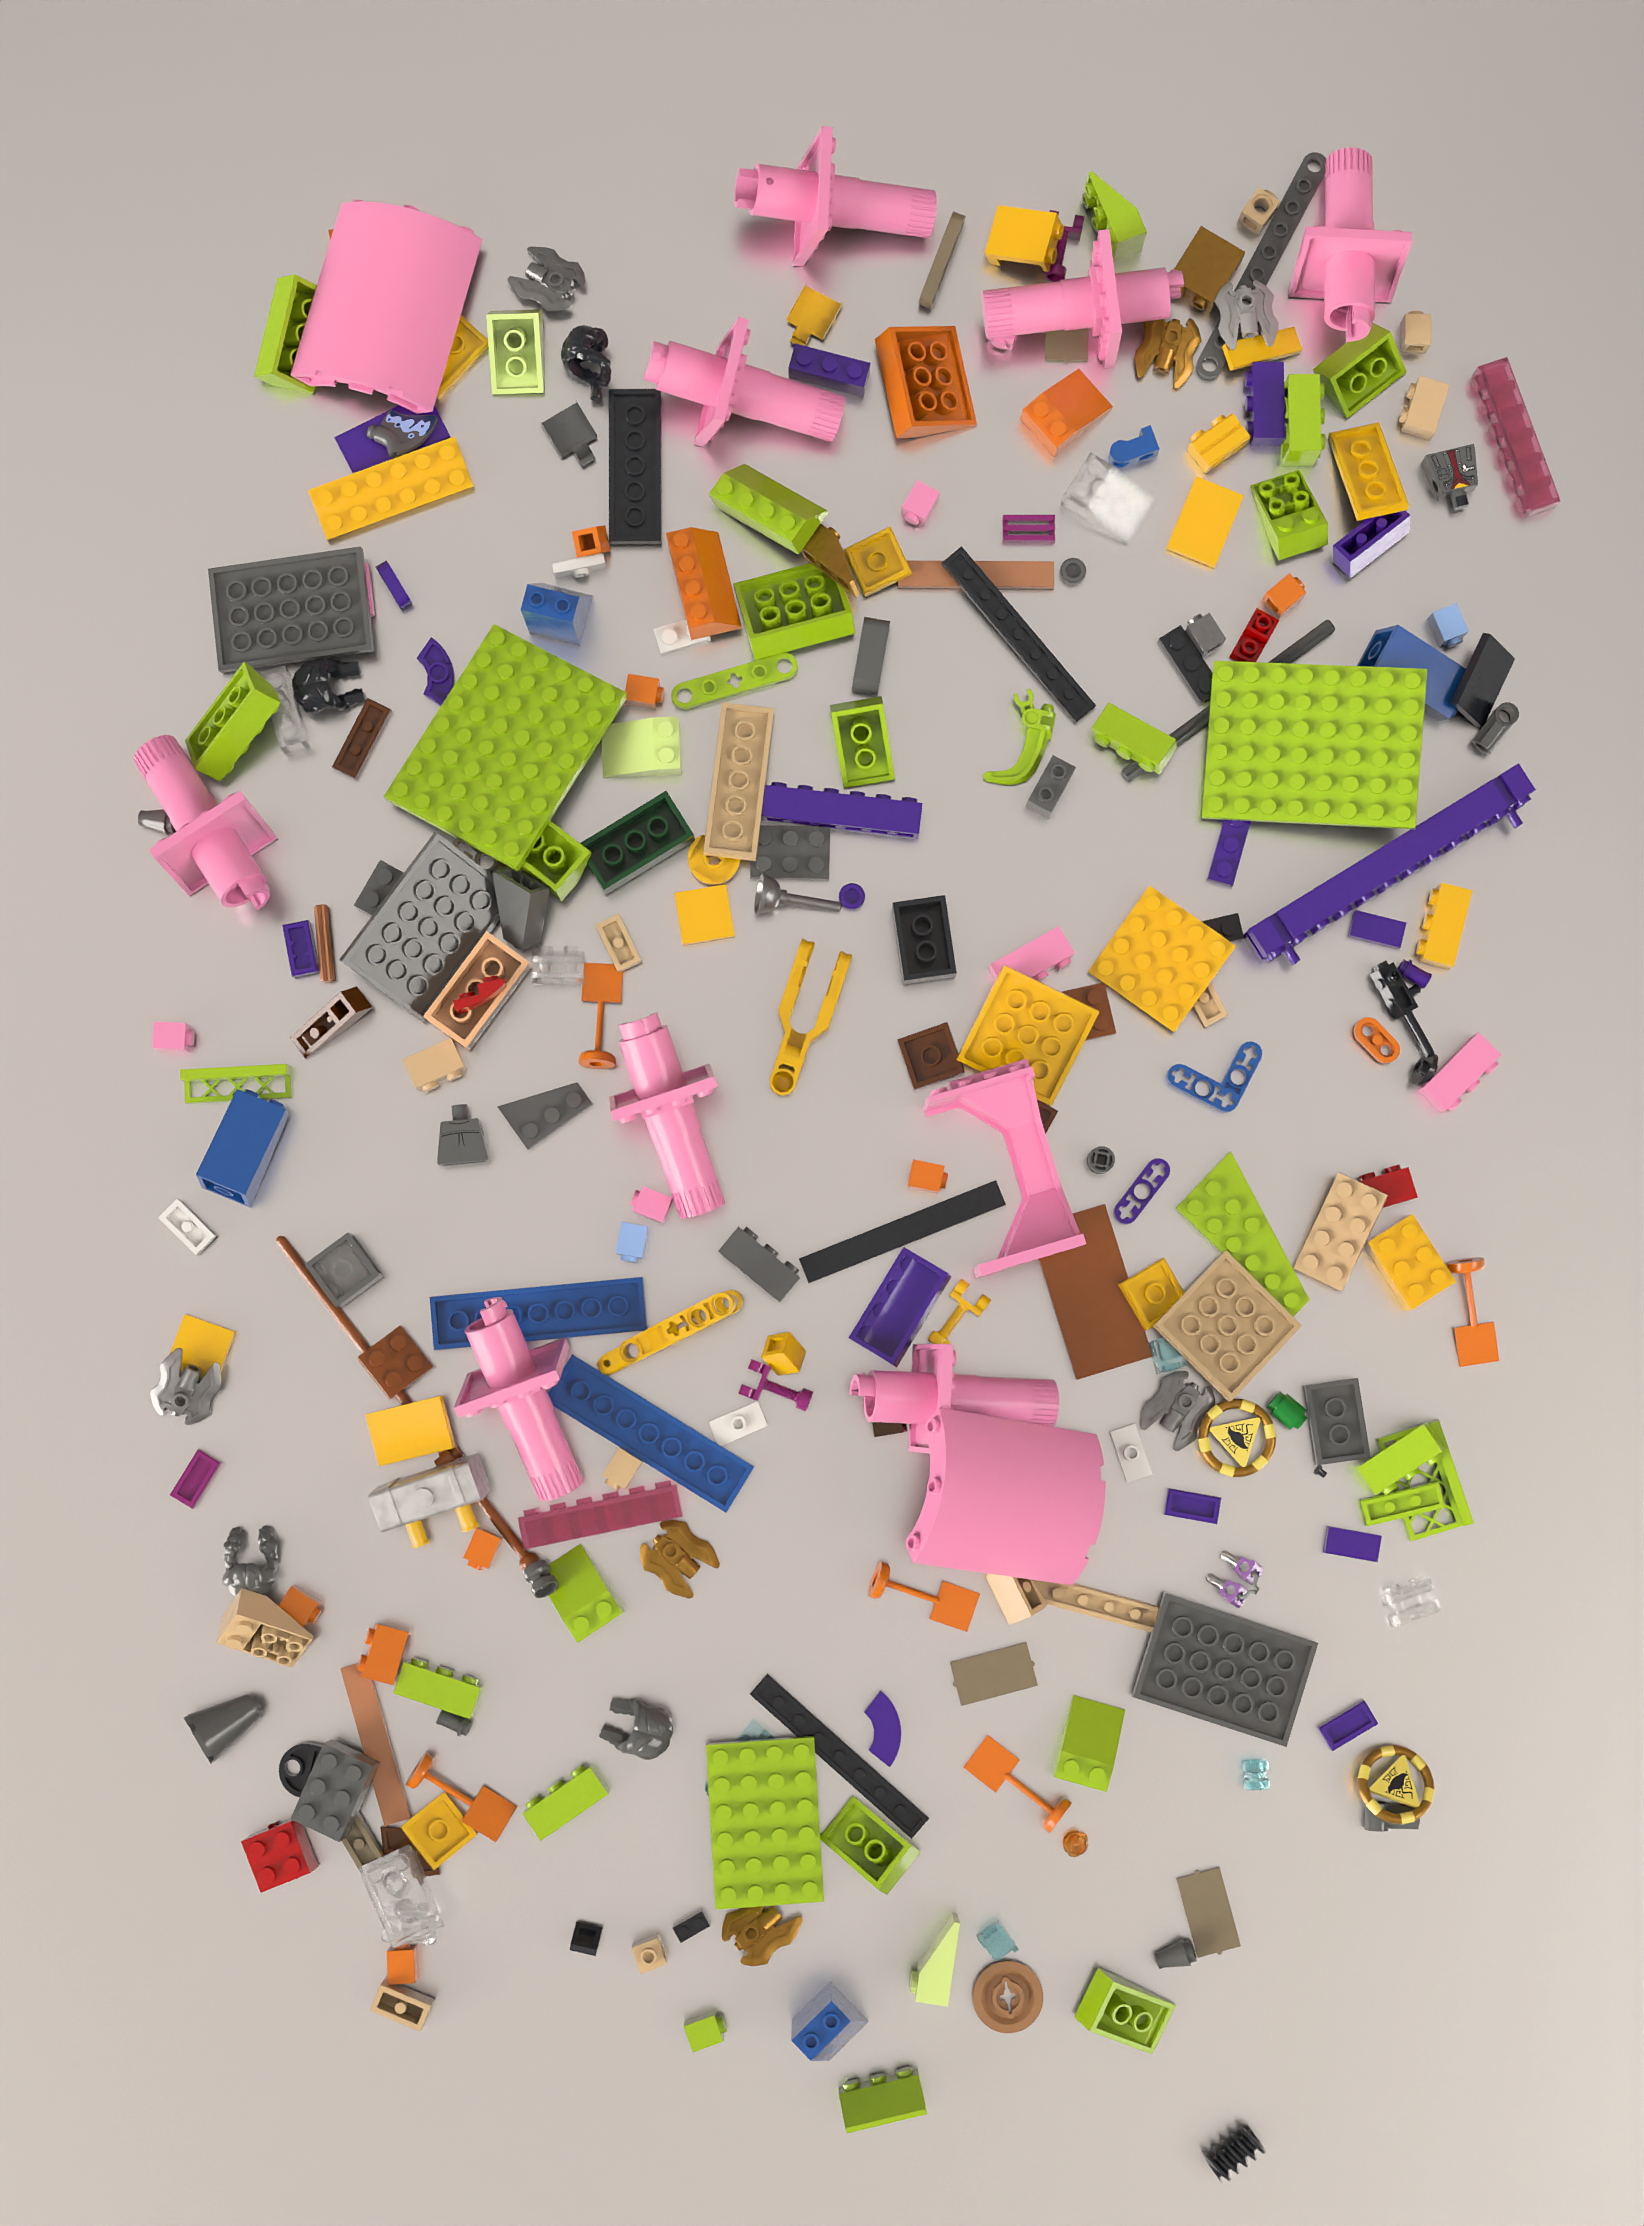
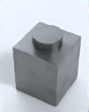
M1210 613L1203 617L1201 614H1198L1187 622L1189 625L1185 632L1202 658L1224 644L1226 637Z

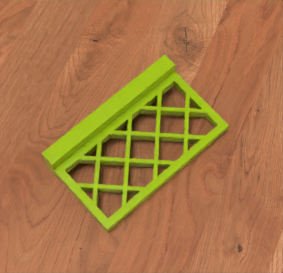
M1439 1419L1429 1421L1428 1423L1446 1447L1441 1452L1443 1457L1436 1462L1437 1467L1433 1475L1420 1470V1473L1430 1478L1429 1483L1439 1480V1483L1444 1485L1446 1492L1443 1498L1445 1501L1448 1496L1451 1506L1445 1505L1447 1509L1453 1511L1456 1521L1445 1525L1435 1520L1441 1509L1436 1510L1432 1518L1421 1513L1418 1515L1426 1518L1430 1523L1426 1531L1415 1534L1412 1522L1416 1515L1411 1516L1410 1519L1405 1517L1404 1521L1411 1541L1457 1527L1474 1524ZM1419 1426L1377 1438L1381 1451L1386 1448L1384 1442L1394 1439L1399 1440L1400 1437L1407 1435ZM1438 1471L1440 1472L1442 1480L1436 1478ZM1413 1477L1409 1479L1407 1483H1404L1400 1480H1398L1396 1483L1397 1485L1398 1483L1403 1485L1404 1489L1412 1487L1410 1486V1483ZM1433 1523L1439 1525V1527L1431 1529Z

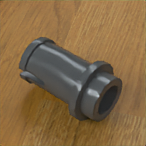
M441 1710L436 1724L457 1732L459 1737L461 1735L467 1736L473 1723L468 1718Z

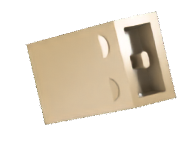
M241 1588L222 1616L217 1643L230 1649H237L252 1654L255 1657L264 1658L279 1665L293 1668L313 1640V1635L267 1596Z

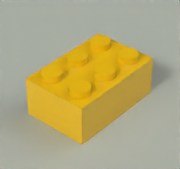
M1413 1214L1403 1217L1367 1240L1364 1246L1405 1311L1413 1310L1456 1282Z

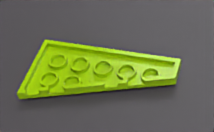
M1230 1151L1175 1209L1219 1252L1227 1251L1294 1317L1310 1299Z

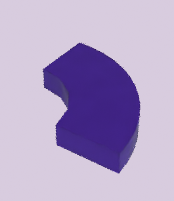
M431 637L418 655L417 660L424 666L427 672V686L423 693L424 696L441 707L455 685V675L446 651Z
M880 1690L864 1710L874 1728L873 1741L868 1750L890 1767L900 1748L901 1725L893 1703Z

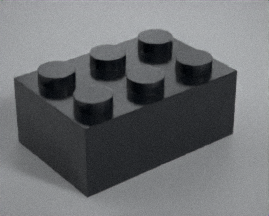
M945 895L893 902L892 913L903 985L955 978L957 971Z

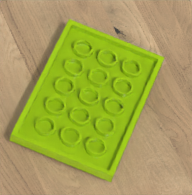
M814 1736L706 1743L715 1910L824 1902Z

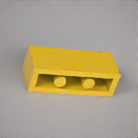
M1440 883L1436 889L1433 888L1431 890L1428 902L1432 904L1430 914L1425 915L1422 929H1426L1424 939L1419 940L1416 954L1420 955L1418 962L1447 970L1454 967L1473 890L1446 883Z

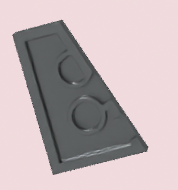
M578 1082L497 1107L527 1150H530L588 1109L593 1103Z

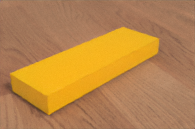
M1294 326L1278 330L1274 345L1271 347H1267L1262 334L1253 338L1237 340L1235 350L1229 349L1226 343L1222 346L1230 371L1251 366L1252 362H1268L1300 354L1302 351Z

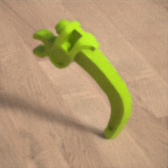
M1031 689L1026 690L1029 697L1026 702L1019 700L1018 693L1014 694V702L1020 707L1022 712V725L1027 728L1026 740L1017 763L1010 769L985 772L983 774L985 781L1016 785L1027 781L1036 772L1048 741H1051L1056 713H1054L1053 705L1046 703L1042 705L1041 710L1035 709L1032 702L1034 696Z

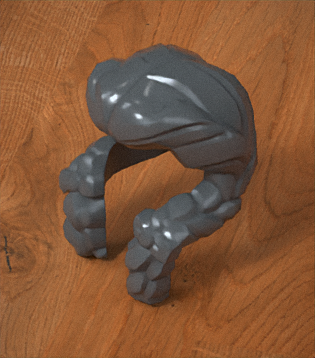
M263 1526L259 1529V1550L264 1554L268 1562L265 1568L254 1563H241L238 1565L235 1563L234 1557L241 1549L245 1531L241 1530L240 1527L232 1528L223 1546L226 1572L222 1577L223 1585H226L229 1592L235 1597L241 1588L262 1595L267 1594L272 1584L276 1582L278 1566V1546L272 1527Z
M612 1698L609 1710L616 1714L621 1713L623 1715L635 1716L634 1730L629 1736L620 1729L604 1724L599 1734L600 1738L609 1741L610 1744H613L622 1753L633 1754L644 1760L657 1758L667 1750L673 1734L672 1717L667 1711L661 1707H649L635 1698L630 1700Z

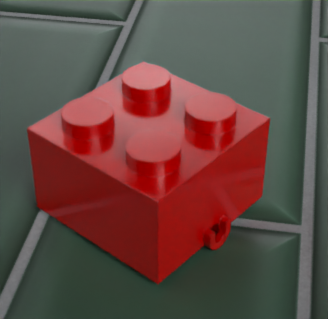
M291 1819L282 1823L277 1821L268 1825L267 1829L252 1834L241 1841L260 1893L298 1879L319 1867L302 1824Z

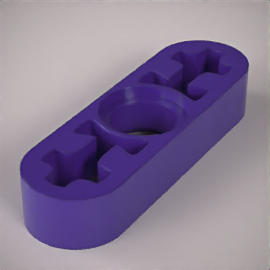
M1156 1158L1151 1160L1115 1205L1113 1216L1118 1223L1127 1225L1134 1222L1169 1177L1170 1166L1164 1159ZM1161 1164L1163 1166L1161 1171L1164 1175L1163 1177L1161 1175L1155 1177L1152 1182L1157 1183L1154 1188L1151 1182L1142 1179L1145 1174L1149 1178L1154 1171L1151 1166ZM1138 1184H1144L1148 1187L1149 1195L1147 1198L1139 1199L1135 1196L1134 1189ZM1129 1195L1134 1202L1141 1204L1138 1209L1134 1205L1130 1210L1132 1217L1122 1219L1120 1217L1122 1212L1119 1208H1125L1129 1205L1131 1201L1126 1200Z

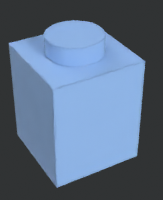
M1457 603L1432 612L1427 619L1439 647L1448 645V648L1454 647L1462 643V638L1469 632Z
M621 1222L616 1254L622 1255V1261L637 1263V1258L644 1259L649 1231L648 1226Z

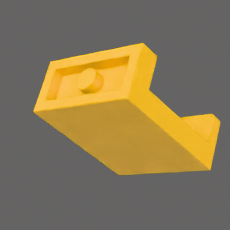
M998 205L985 255L991 265L1000 266L1001 261L1006 260L1040 265L1043 271L1049 272L1051 264H1054L1056 261V245L1058 239L1060 240L1063 236L1064 226L1057 213Z

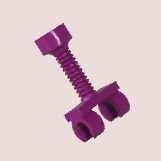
M1050 210V211H1049V212L1057 213V215L1059 216V211H1054V210ZM1075 215L1073 227L1064 226L1063 236L1060 240L1058 239L1056 245V261L1054 264H1051L1050 271L1045 272L1046 279L1053 282L1065 279L1067 269L1062 264L1067 238L1080 240L1085 216Z
M751 1359L748 1369L761 1373V1380L757 1390L742 1384L738 1394L759 1401L762 1390H769L771 1393L774 1392V1394H779V1396H784V1398H789L792 1401L794 1400L796 1408L806 1412L813 1391L803 1388V1390L796 1392V1390L794 1391L791 1388L789 1389L786 1386L784 1387L769 1381L767 1378L771 1367Z

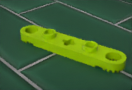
M780 653L679 683L672 690V702L679 709L689 710L790 680L797 673V660L789 653ZM780 661H789L792 669L788 673H781L777 669ZM732 675H735L737 679H742L737 688H734L732 684H727V682L731 681ZM683 689L690 691L692 694L691 700L687 703H682L677 699L678 692Z

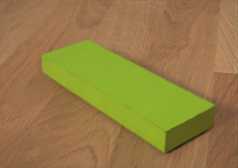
M1439 1480L1389 1492L1386 1495L1381 1494L1360 1500L1367 1527L1446 1508Z

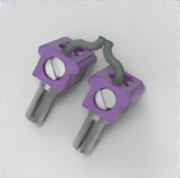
M1224 1551L1223 1554L1236 1562L1222 1554L1221 1559L1234 1566V1571L1240 1574L1241 1578L1253 1585L1255 1590H1248L1240 1583L1235 1584L1230 1580L1223 1581L1212 1573L1208 1576L1222 1585L1208 1577L1207 1582L1220 1589V1594L1226 1597L1229 1603L1240 1608L1250 1594L1256 1595L1257 1591H1259L1257 1582L1264 1568L1254 1560L1249 1561L1244 1557L1239 1559L1231 1553Z

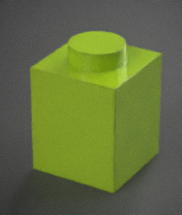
M716 2010L685 2020L683 2026L692 2053L724 2042V2033L727 2032L723 2016L718 2017Z

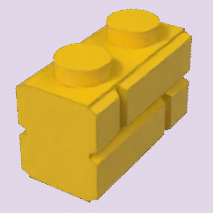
M1232 413L1227 417L1220 415L1211 423L1212 427L1204 432L1201 429L1190 438L1192 442L1189 444L1188 452L1197 461L1204 473H1208L1246 446L1250 440V435Z

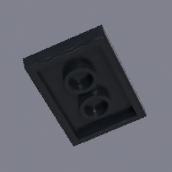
M1489 633L1482 634L1451 700V704L1471 723L1481 728L1487 721L1515 660Z

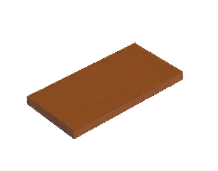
M1105 1204L1073 1213L1080 1233L1084 1234L1085 1245L1038 1259L1076 1380L1153 1357L1145 1330L1118 1285L1128 1279V1275Z

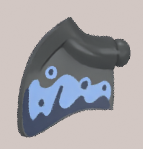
M390 409L381 425L376 426L373 424L368 427L367 436L370 439H374V442L384 445L390 457L397 458L414 451L423 444L435 429L438 421L435 415L409 416Z

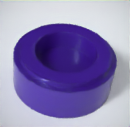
M849 883L841 888L839 902L843 908L853 911L859 909L864 904L865 892L861 886Z

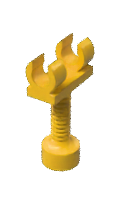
M961 1279L949 1295V1297L959 1303L956 1307L957 1309L946 1321L943 1328L939 1331L933 1330L927 1340L932 1344H950L948 1335L956 1327L962 1316L967 1311H970L979 1317L991 1299L983 1294L975 1306L971 1305L961 1297L970 1284Z

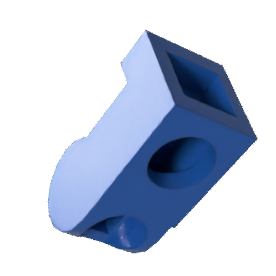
M1151 425L1141 428L1137 438L1129 441L1118 440L1114 442L1108 456L1110 464L1116 468H1124L1157 456L1160 448Z

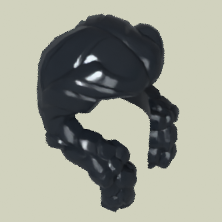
M580 325L573 328L563 342L561 360L570 376L591 386L590 400L597 401L602 396V388L607 387L611 381V362L602 354L608 347V337L601 328ZM589 361L600 366V374L592 372L587 368L584 369L580 363Z
M327 657L323 660L302 664L292 679V688L296 702L302 706L306 713L313 714L319 713L324 708H336L337 710L346 711L350 709L349 706L353 707L356 704L362 703V701L366 700L362 688H356L336 696L327 681L328 673L334 678L339 676L342 678L358 676L360 674L359 663L357 661L341 662Z

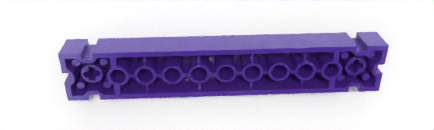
M1516 764L1493 780H1490L1416 826V829H1410L1278 910L1273 915L1252 926L1244 934V940L1258 962L1264 959L1270 962L1284 952L1291 965L1298 963L1300 958L1293 947L1308 937L1306 933L1311 932L1312 935L1318 933L1330 924L1329 919L1333 918L1334 921H1337L1347 915L1353 909L1351 907L1353 904L1358 908L1374 897L1376 890L1378 894L1383 893L1398 882L1397 877L1401 881L1420 868V863L1425 867L1441 856V850L1446 854L1465 841L1464 836L1469 840L1480 833L1481 830L1487 827L1485 823H1488L1490 827L1506 816L1514 829L1522 825L1523 822L1516 810L1531 800L1529 795L1536 790L1520 764Z

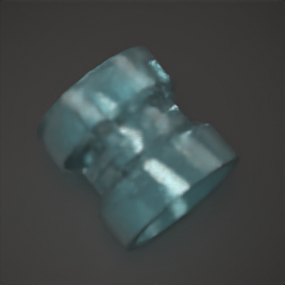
M1262 1759L1242 1761V1770L1245 1772L1243 1789H1270V1780L1267 1778L1269 1761Z

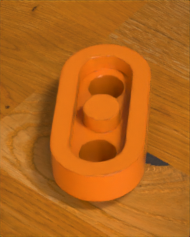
M1365 1017L1355 1024L1353 1033L1356 1040L1375 1060L1387 1064L1397 1059L1400 1054L1399 1043L1376 1019ZM1363 1027H1368L1371 1030L1370 1036L1363 1034ZM1382 1046L1388 1047V1055L1381 1053Z

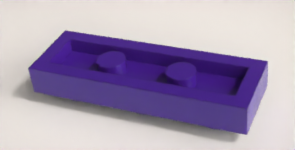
M1223 820L1207 881L1233 887L1251 821Z

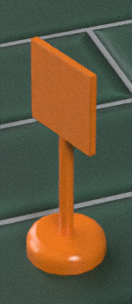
M584 963L581 1001L598 1002L595 1050L584 1051L579 1056L578 1063L586 1068L610 1069L616 1065V1058L612 1053L601 1051L605 1002L621 1003L623 971L618 973L614 964Z
M1463 1258L1447 1262V1267L1451 1273H1464L1471 1325L1454 1327L1459 1367L1499 1361L1494 1322L1477 1323L1471 1272L1482 1270L1485 1267L1484 1258Z
M883 1561L878 1563L870 1582L869 1597L874 1599L880 1598L886 1586L933 1602L934 1606L929 1619L966 1632L968 1631L980 1593L942 1580L937 1596L890 1581L889 1564Z
M987 1735L963 1768L995 1793L1005 1780L1013 1784L1050 1814L1043 1824V1828L1050 1834L1072 1802L1063 1798L1053 1808L1018 1781L1010 1773L1020 1759Z
M425 1752L411 1772L406 1786L415 1789L425 1778L469 1805L470 1807L461 1822L496 1843L517 1806L485 1786L481 1787L475 1799L472 1800L428 1772L433 1763V1757Z

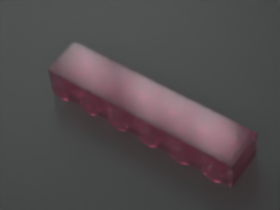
M1505 357L1478 366L1472 375V386L1475 392H1479L1482 400L1480 402L1481 410L1484 416L1488 417L1490 435L1493 440L1496 439L1499 446L1498 456L1501 463L1506 465L1508 471L1507 480L1510 487H1514L1516 492L1518 510L1520 512L1523 511L1524 517L1528 518L1554 509L1559 504L1560 498L1508 358Z
M668 1480L655 1483V1489L645 1490L644 1486L628 1489L629 1494L619 1496L618 1491L602 1494V1500L593 1502L591 1496L577 1499V1505L566 1507L565 1502L549 1505L550 1510L540 1512L539 1507L524 1510V1516L518 1517L523 1548L525 1550L683 1517L678 1485H671V1481Z

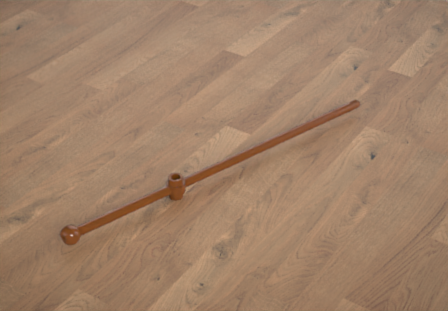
M278 1236L276 1238L278 1246L359 1351L363 1353L369 1349L370 1346L343 1311L334 1306L289 1241L284 1236ZM404 1390L395 1396L401 1405L412 1403ZM456 1445L452 1449L438 1452L439 1457L434 1463L436 1466H440L457 1458H464L465 1455ZM486 1497L477 1502L520 1558L519 1566L521 1570L524 1571L527 1566L540 1560L535 1553H529Z

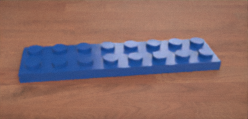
M643 1277L429 1297L434 1350L471 1347L465 1329L474 1321L482 1318L480 1311L481 1309H486L484 1301L494 1297H501L508 1306L506 1309L513 1310L526 1342L647 1330Z
M573 1354L563 1368L560 1380L548 1393L554 1407L725 1513L754 1468L753 1465L609 1376L602 1374L599 1370Z

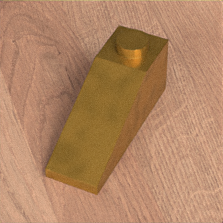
M820 524L801 551L804 558L853 596L857 597L860 593L844 550L839 542L840 535L834 528H826Z

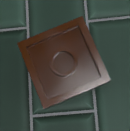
M948 1022L897 1039L915 1090L965 1073L962 1062L957 1060L959 1053Z

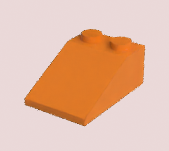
M1077 369L1042 392L1023 408L1020 419L1055 457L1109 412L1113 406L1080 369Z

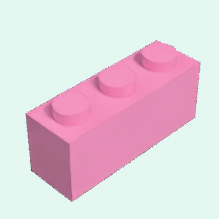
M1058 926L990 964L989 970L996 980L1005 964L1029 977L1041 981L1049 975L1048 970L1054 967L1060 970L1071 963L1070 958L1075 953Z
M1478 1032L1418 1091L1440 1113L1447 1109L1451 1112L1461 1103L1462 1100L1459 1097L1465 1091L1470 1093L1480 1084L1478 1078L1484 1072L1488 1075L1498 1066L1499 1063L1496 1060L1501 1054Z

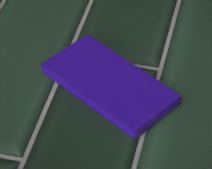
M400 405L391 409L403 415H435L438 422L431 435L414 451L451 438L435 406L433 412L419 414ZM388 411L334 437L352 473L394 459L389 456L388 450L384 445L374 442V439H370L367 436L368 427L373 424L376 426L381 425Z

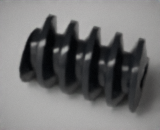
M1242 2126L1239 2127L1241 2137L1231 2133L1232 2144L1223 2139L1221 2143L1224 2150L1221 2151L1214 2146L1213 2152L1215 2157L1207 2153L1204 2154L1206 2162L1221 2183V2176L1228 2181L1232 2179L1229 2170L1236 2174L1240 2173L1239 2163L1248 2167L1247 2157L1256 2161L1258 2159L1256 2150L1263 2154L1266 2153V2149L1250 2127L1249 2131Z

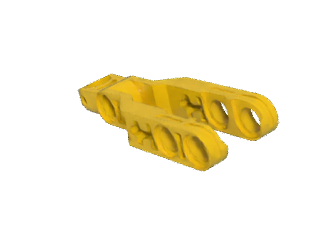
M803 938L778 1009L785 1034L770 1076V1086L773 1092L780 1096L789 1095L793 1092L810 1043L829 1029L852 959V954H846L843 951L839 952L815 1027L808 1033H798L791 1027L790 1019L815 942L806 941Z
M736 1290L714 1294L625 1340L619 1347L602 1355L596 1365L602 1374L612 1375L737 1313L743 1307V1296ZM732 1295H734V1296L737 1298V1300H738L737 1306H736L735 1298H734ZM724 1298L729 1300V1309L724 1305ZM701 1310L705 1312L706 1320L702 1319ZM683 1321H687V1323L690 1325L684 1326L680 1329L678 1328V1326ZM630 1344L638 1347L639 1352L636 1358L630 1356L628 1352Z

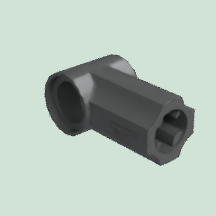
M1510 702L1502 703L1492 712L1491 716L1472 740L1478 749L1487 754L1492 753L1519 718V710L1515 704ZM1500 710H1505L1510 714L1509 722H1504L1500 719Z
M1377 1801L1383 1809L1394 1814L1416 1809L1405 1804H1389V1802ZM1365 1805V1830L1385 1832L1389 1831V1829L1419 1828L1420 1819L1402 1825L1389 1823L1378 1818Z

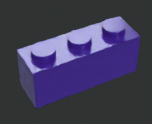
M795 343L788 367L789 378L864 397L871 363Z
M1252 362L1249 371L1245 372V387H1249V396H1246L1245 411L1250 412V421L1246 422V431L1250 435V446H1281L1285 439L1284 362Z
M1405 510L1366 519L1333 545V562L1349 578L1353 577L1410 532L1411 515Z

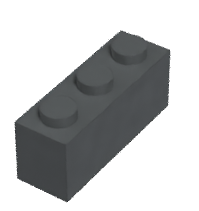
M738 1226L718 1252L780 1303L799 1281L800 1277L797 1275L799 1269L788 1260L783 1264L776 1258L779 1253L768 1244L763 1247L756 1241L758 1236L748 1227L742 1230Z

